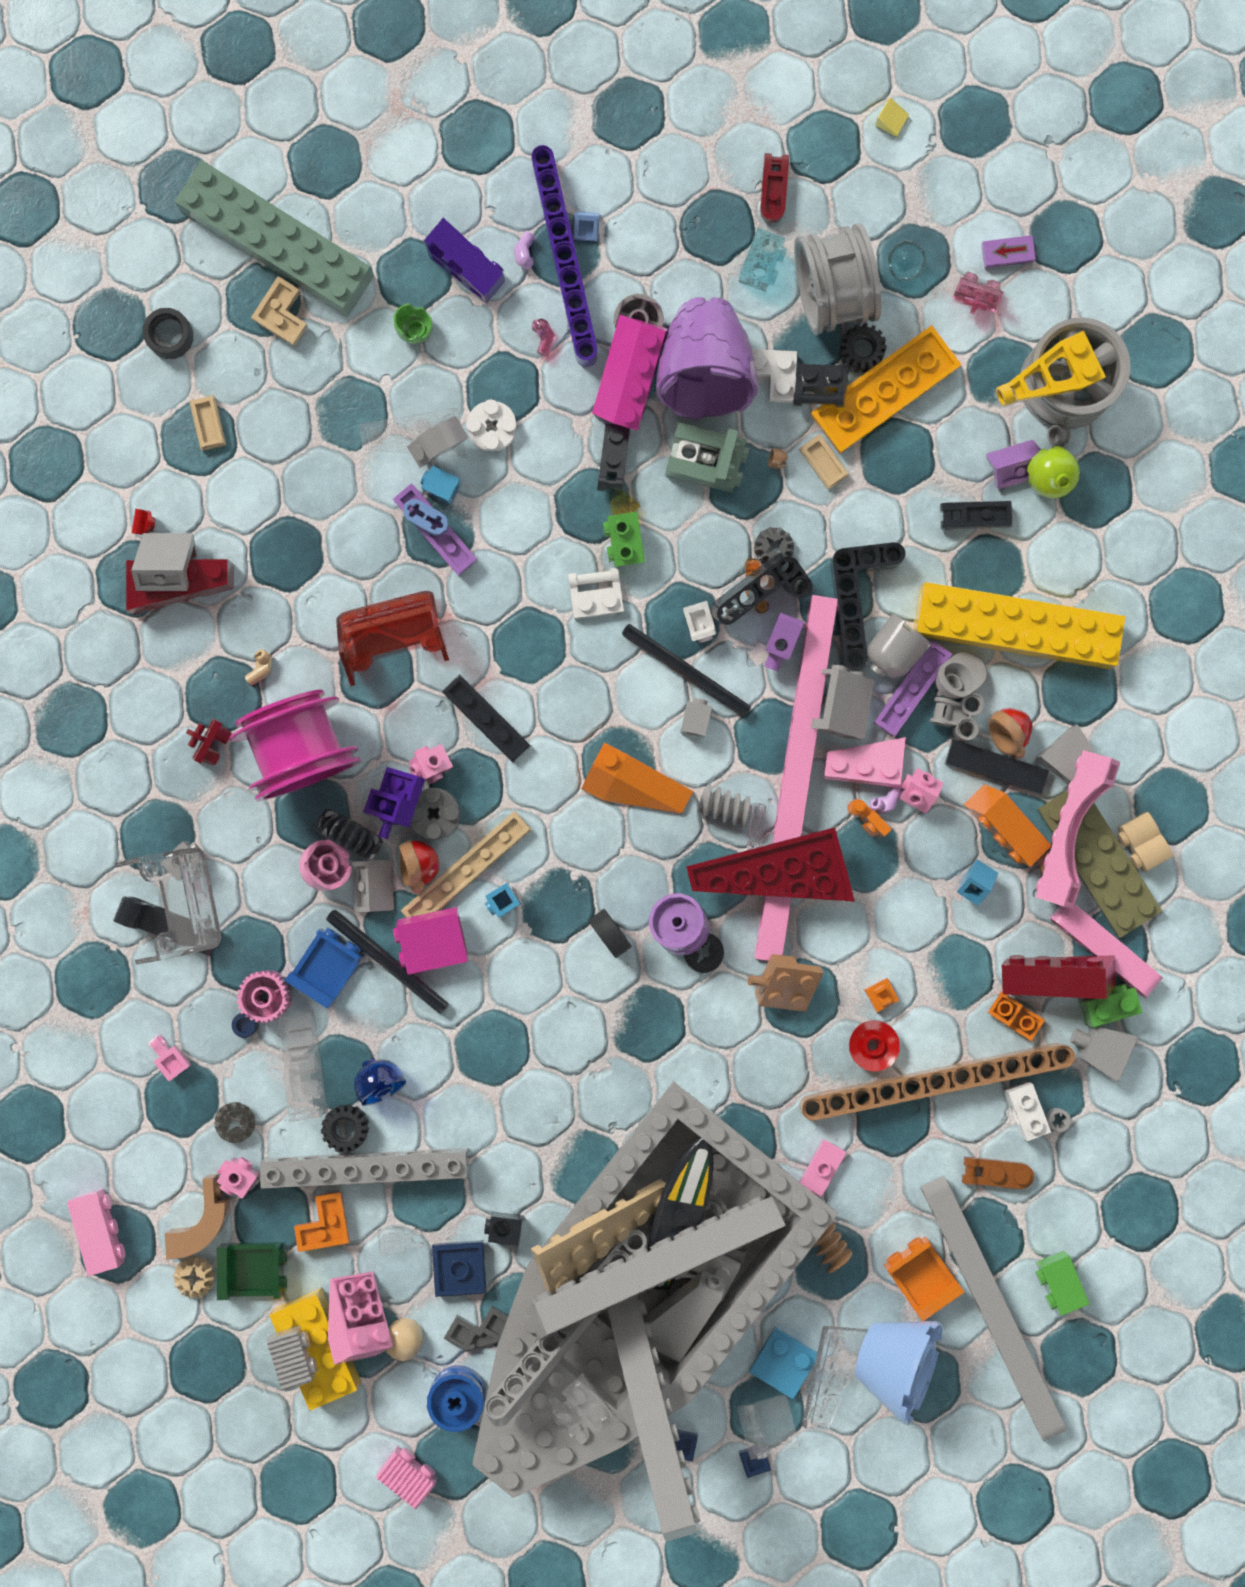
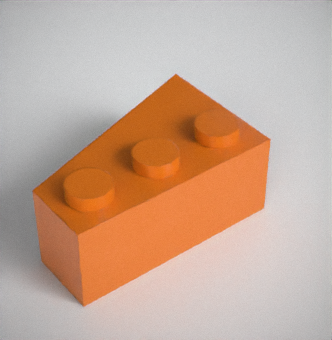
M984 784L964 804L977 821L993 835V839L1009 851V857L1018 865L1023 863L1031 867L1052 846L1009 796L1000 790Z

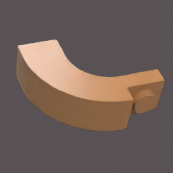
M210 1174L203 1178L204 1212L198 1224L186 1228H173L165 1233L166 1260L184 1258L196 1254L209 1245L222 1231L228 1219L230 1199H220L223 1191L220 1189L221 1184L217 1182L219 1179L218 1174Z

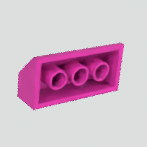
M621 314L619 315L592 414L630 429L638 430L640 428L668 329Z

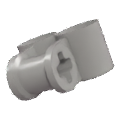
M976 693L962 697L958 702L947 698L935 697L934 702L936 706L933 718H930V723L952 727V735L958 741L966 742L974 739L979 732V726L971 717L983 711V698ZM967 699L975 702L976 709L974 712L966 709L965 702ZM962 723L967 724L971 729L968 737L960 733Z

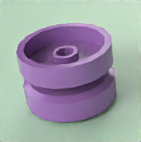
M681 893L668 894L657 901L649 915V929L653 938L670 953L688 955L699 950L707 941L710 932L709 919L704 909L691 896Z

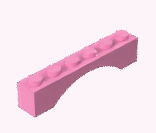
M1084 750L1077 759V771L1074 780L1070 782L1068 787V799L1060 811L1061 820L1058 829L1054 831L1052 836L1053 845L1044 861L1045 870L1043 876L1038 880L1036 886L1037 898L1064 907L1074 908L1081 886L1075 863V842L1078 829L1091 805L1103 793L1113 787L1120 761Z

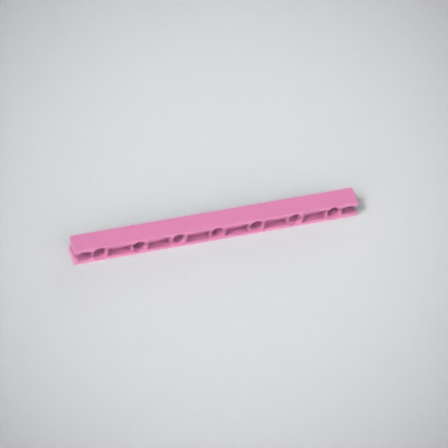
M812 595V598H810L772 844L799 837L802 833L817 730L811 729L812 718L819 719L826 677V675L821 673L822 669H827L837 606V599L816 595ZM764 896L754 958L769 961L771 954L783 955L791 898Z

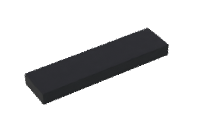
M460 674L442 691L512 763L531 746Z
M955 739L951 740L944 764L1037 794H1042L1049 773L1048 769Z

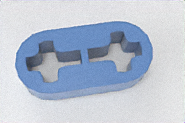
M411 499L404 505L403 514L413 525L433 536H442L447 532L449 528L448 520L438 510L417 499ZM417 506H420L419 511L425 516L422 518L415 515L412 518L409 509H415ZM428 518L434 521L440 518L443 527H437L433 530V525L427 521Z

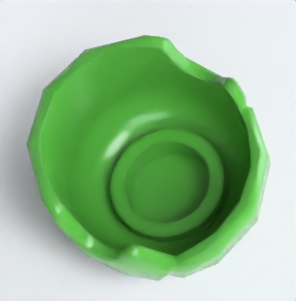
M407 303L396 310L394 314V328L399 338L403 341L419 344L430 337L433 330L432 318L423 307L416 308L411 303Z

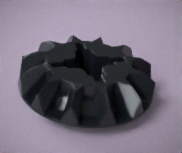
M709 933L707 941L701 948H704L705 945L707 946L709 942L708 952L714 957L713 959L704 957L700 962H697L700 954L697 951L684 955L688 966L700 973L714 971L720 966L724 958L722 942L711 933Z

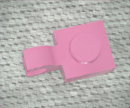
M161 1035L149 1042V1045L159 1056L153 1062L168 1081H171L191 1065L177 1045L169 1049Z

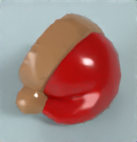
M1004 708L994 712L988 723L989 732L994 744L1004 754H1012L1016 759L1023 758L1025 747L1028 745L1033 725L1030 717L1024 711L1014 708Z
M409 840L399 846L400 872L404 885L410 887L411 891L417 894L423 891L424 885L432 882L436 877L440 861L437 852L430 845L421 841Z

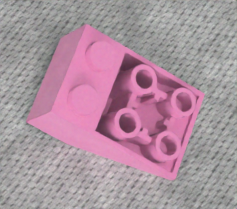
M373 1271L330 1279L328 1341L334 1365L373 1357L393 1347Z

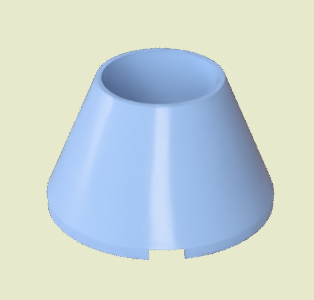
M940 1322L873 1323L863 1340L856 1362L855 1377L903 1424L909 1425L913 1421L914 1417H911L910 1414L913 1409L919 1411L928 1390L939 1352L936 1351V1341L942 1340L943 1325Z

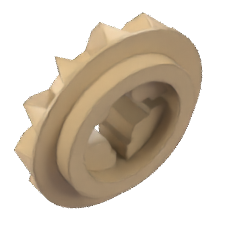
M192 1256L184 1259L177 1265L173 1275L174 1287L180 1291L181 1295L188 1296L191 1299L204 1296L211 1290L215 1281V1272L212 1265L202 1257ZM195 1267L196 1276L202 1279L197 1280L192 1287L191 1279H187L186 1276L191 1275Z

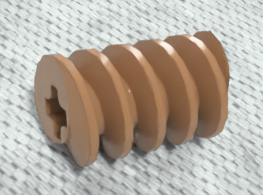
M834 1222L828 1226L813 1246H820L815 1253L817 1256L825 1255V1258L821 1261L822 1265L831 1264L826 1270L828 1274L840 1269L852 1256L851 1249L846 1248V1241L840 1240L841 1233L834 1231L836 1229Z

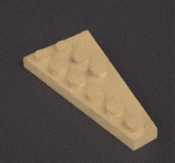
M659 1179L638 1190L633 1199L627 1202L624 1199L616 1202V1208L609 1212L603 1209L573 1225L569 1233L563 1237L557 1234L550 1238V1244L542 1248L539 1245L531 1248L546 1291H550L551 1295L556 1294L555 1290L560 1288L561 1285L586 1273L593 1263L599 1258L605 1257L609 1250L617 1243L624 1241L630 1231L643 1225L656 1212L666 1183Z

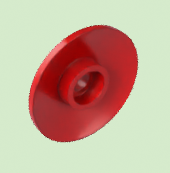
M879 1020L863 1022L854 1029L850 1036V1055L854 1062L865 1070L882 1071L887 1069L896 1061L899 1055V1037L896 1031L885 1022ZM875 1040L878 1045L876 1049L872 1050L869 1048V1042Z

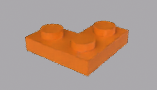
M342 1191L316 1195L315 1200L319 1221L294 1226L298 1252L350 1242Z

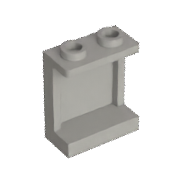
M143 533L131 570L136 591H187L189 586L186 573L190 558L195 557L197 554L194 534Z
M832 665V669H822L821 674L830 677L823 719L812 718L811 729L845 739L864 740L874 680L866 678L863 672H847V667Z

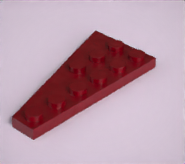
M835 827L686 866L692 891L855 902Z

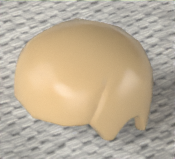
M402 1318L395 1320L388 1328L393 1347L385 1352L392 1359L401 1362L409 1361L417 1355L424 1342L422 1328L412 1319Z

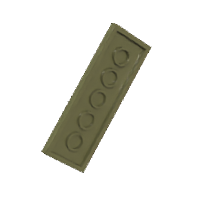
M1068 790L1036 809L1052 835L1058 829L1061 820L1060 811L1067 802ZM1093 803L1078 829L1075 842L1076 870L1079 878L1117 938H1121L1161 913L1162 909L1095 803Z

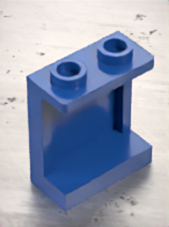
M327 927L326 930L323 928L318 929L316 937L295 969L288 974L285 981L325 1008H330L364 955L359 953L361 949L350 941L347 944L338 939L340 935Z

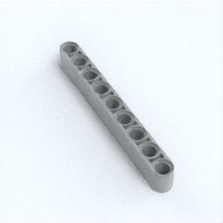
M639 1230L630 1231L628 1237L617 1244L597 1269H599L600 1273H603V1268L616 1260L623 1258L624 1263L627 1262V1257L643 1248H647L646 1236ZM634 1242L642 1244L637 1250L629 1247ZM599 1313L575 1323V1327L570 1331L562 1329L543 1339H538L486 1401L485 1411L493 1425L501 1427L510 1422ZM549 1343L558 1344L557 1349L552 1352L545 1350L546 1345ZM538 1363L541 1365L540 1369L535 1373L527 1371L531 1364ZM516 1384L523 1386L520 1393H510L512 1386ZM496 1406L505 1407V1411L501 1415L494 1416L492 1414Z

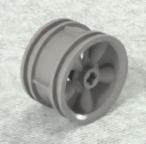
M861 223L853 224L852 228L849 226L841 227L839 235L820 239L816 233L808 235L807 241L803 236L795 239L794 259L798 288L808 325L814 335L822 334L823 328L826 332L834 331L837 324L855 320L857 324L861 325L866 324L868 319L871 322L879 320L881 315L879 274L870 238Z
M1081 317L1064 320L1051 327L1026 357L1020 373L1039 359L1045 350L1066 338L1084 331L1106 376V382L1099 381L1086 387L1095 402L1092 405L1075 406L1076 391L1023 401L1028 411L1041 423L1049 427L1066 424L1069 426V430L1084 427L1095 421L1123 393L1130 376L1129 353L1122 338L1105 323ZM1062 358L1061 362L1056 360L1050 364L1048 370L1051 377L1059 375L1062 381L1072 378V373L1065 358ZM1035 372L1025 379L1031 391L1046 386L1040 372Z

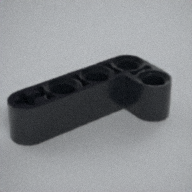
M778 553L715 600L711 605L710 613L716 621L730 625L781 586L789 595L803 599L811 594L813 584L794 557ZM787 559L788 568L781 572L780 565ZM767 575L768 584L761 587L760 580L763 576ZM798 580H801L802 587L799 591L795 592L794 585ZM747 590L749 593L748 599L745 602H741V593ZM724 607L727 608V609L725 610L726 616H722V615H723V610H722V609H723Z
M132 896L122 897L113 919L114 922L125 927L139 928L209 956H212L221 934L220 930Z

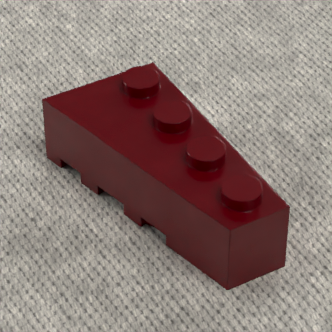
M190 559L186 572L189 582L187 591H136L131 571L134 560H126V611L133 615L234 589V564L228 559Z
M1012 955L1001 965L1004 995L1107 999L1116 986L1115 955L1037 956L1033 958H1025L1023 955Z

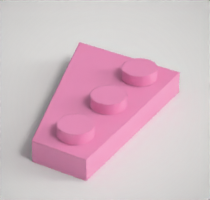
M905 738L827 752L824 779L900 788Z

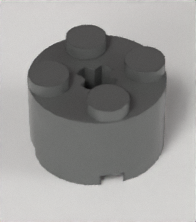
M438 788L425 789L419 796L410 825L422 837L434 840L447 838L460 825V804L452 794ZM439 808L440 811L438 814L440 818L430 819L432 815L430 810H437Z

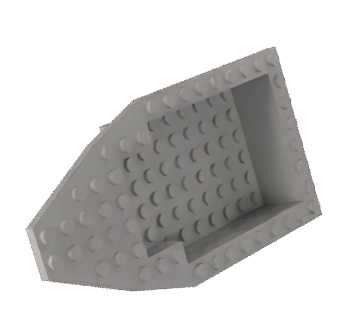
M675 1081L669 1085L542 1246L550 1244V1238L557 1234L561 1237L568 1234L573 1225L605 1209L609 1212L616 1208V1202L622 1199L626 1202L633 1199L635 1193L659 1179L666 1183L682 1154L699 1136L709 1143L713 1150L714 1167L710 1194L721 1198L728 1210L736 1206H740L742 1210V1205L761 1195L764 1199L773 1197L786 1226L743 1246V1248H747L743 1264L740 1265V1269L728 1288L723 1301L719 1302L681 1362L657 1351L660 1363L655 1364L657 1373L662 1372L666 1388L662 1389L663 1398L669 1397L673 1413L693 1400L838 1215L837 1211ZM710 1204L704 1212L705 1221L715 1216L711 1211ZM655 1213L643 1225L634 1229L643 1232L647 1239V1245ZM634 1242L629 1247L637 1250L642 1244ZM617 1244L609 1250L605 1257L599 1258L593 1263L586 1273L575 1278V1283H580V1278L596 1270ZM534 1257L526 1266L500 1337L486 1401L538 1340L526 1309L532 1305L531 1300L547 1291ZM693 1270L689 1271L690 1273H692V1274H694V1275H697V1274H698L697 1272H695V1271H693ZM649 1289L637 1296L638 1299L643 1298L646 1311L649 1313L667 1298L669 1290ZM608 1309L601 1311L509 1423L501 1427L493 1425L488 1419L484 1406L472 1465L512 1498L609 1454L638 1437ZM575 1324L567 1328H564L563 1330L570 1331L575 1327ZM549 1343L546 1345L545 1350L552 1352L557 1349L558 1344ZM538 1363L531 1364L527 1371L535 1373L540 1369L541 1365ZM520 1384L512 1386L510 1393H520L523 1386ZM496 1406L492 1414L494 1416L501 1415L505 1411V1407Z

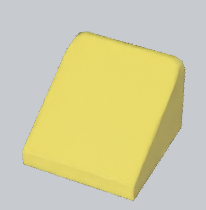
M889 98L875 126L897 137L909 114L893 99Z

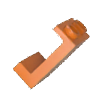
M924 1236L923 1238L917 1237L910 1241L907 1249L901 1253L899 1251L893 1253L886 1259L887 1263L884 1264V1267L922 1321H925L964 1293L932 1244Z

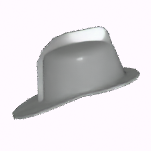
M960 652L951 657L938 669L936 677L937 696L943 695L951 700L969 696L986 680L987 673L983 662L976 655L968 652Z

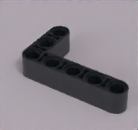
M897 542L841 548L834 553L830 560L834 598L837 599L836 617L842 664L847 667V672H860L868 663L857 573L898 567L904 560L906 551ZM887 551H896L899 556L898 561L889 560L887 558ZM862 554H871L874 562L872 564L864 563L861 558ZM837 557H846L849 561V566H839L836 561ZM840 582H850L852 591H842L839 586ZM843 606H852L855 610V615L853 617L845 616ZM846 631H855L858 634V640L856 642L848 641ZM850 655L860 657L861 665L859 667H853L849 663Z

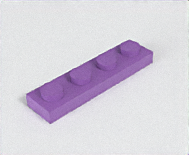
M412 483L393 498V501L402 511L404 505L411 499L420 500L431 506ZM417 506L415 509H409L412 518L415 515L422 518L425 516L419 511L420 506ZM428 518L427 521L431 522L433 530L437 527H443L440 518L437 521ZM416 526L458 577L477 561V558L450 527L444 535L433 536Z
M933 640L930 641L931 646L910 669L873 722L893 737L897 735L936 679L940 666L952 656V653Z

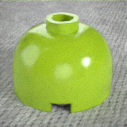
M1053 446L1054 448L1048 450L1045 448L1040 450L1031 459L1027 468L1029 485L1039 495L1050 499L1061 498L1069 494L1079 481L1080 468L1078 461L1066 448L1060 446Z

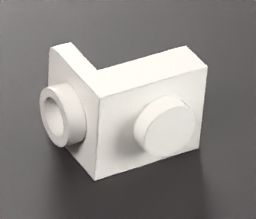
M704 601L683 608L692 641L698 640L699 643L711 640L713 638L712 635L716 634V628L708 602Z

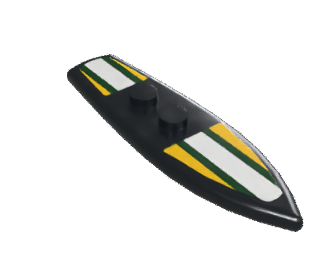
M700 1136L682 1154L664 1186L648 1240V1252L651 1251V1246L665 1238L670 1237L674 1241L673 1237L685 1229L693 1226L696 1231V1226L701 1223L710 1196L714 1161L712 1146ZM675 1278L652 1289L669 1290Z

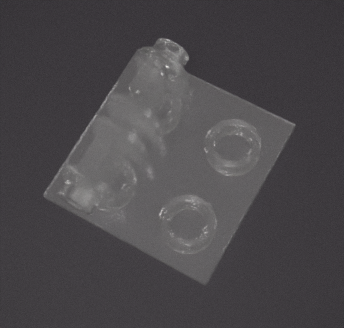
M784 1394L737 1407L750 1460L767 1458L770 1454L800 1447L787 1395Z

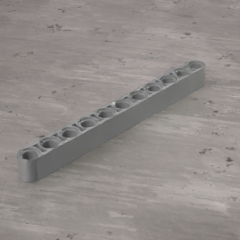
M941 1176L920 1186L1041 1439L1044 1442L1067 1431L944 1176Z

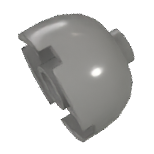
M636 293L627 296L619 302L614 312L613 323L615 327L617 326L620 314L660 327L664 325L662 307L656 299L647 294Z

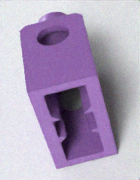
M779 612L765 651L769 652L765 667L778 672L783 658L790 659L804 625L803 621ZM778 639L786 640L785 647L782 650L776 648Z

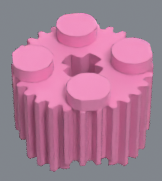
M266 970L252 973L250 976L245 977L246 980L242 981L244 984L239 986L241 988L238 990L240 995L237 996L239 999L236 1004L240 1005L238 1009H242L240 1013H245V1017H250V1020L255 1019V1022L268 1023L283 1016V1013L287 1012L293 1001V995L290 994L292 989H289L291 985L287 984L284 976L276 971ZM262 990H264V992H268V1002L267 1000H261L260 995L263 994Z

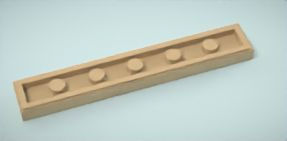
M514 811L406 905L401 912L407 918L440 911L532 829Z

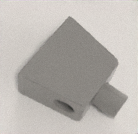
M1074 725L1035 758L1068 784L1074 780L1077 771L1076 762L1082 755L1083 750L1095 753L1080 727Z
M1090 1026L1088 1033L1075 1029L1071 1035L1070 1043L1081 1047L1078 1058L1106 1077L1119 1082L1138 1037L1099 1026Z

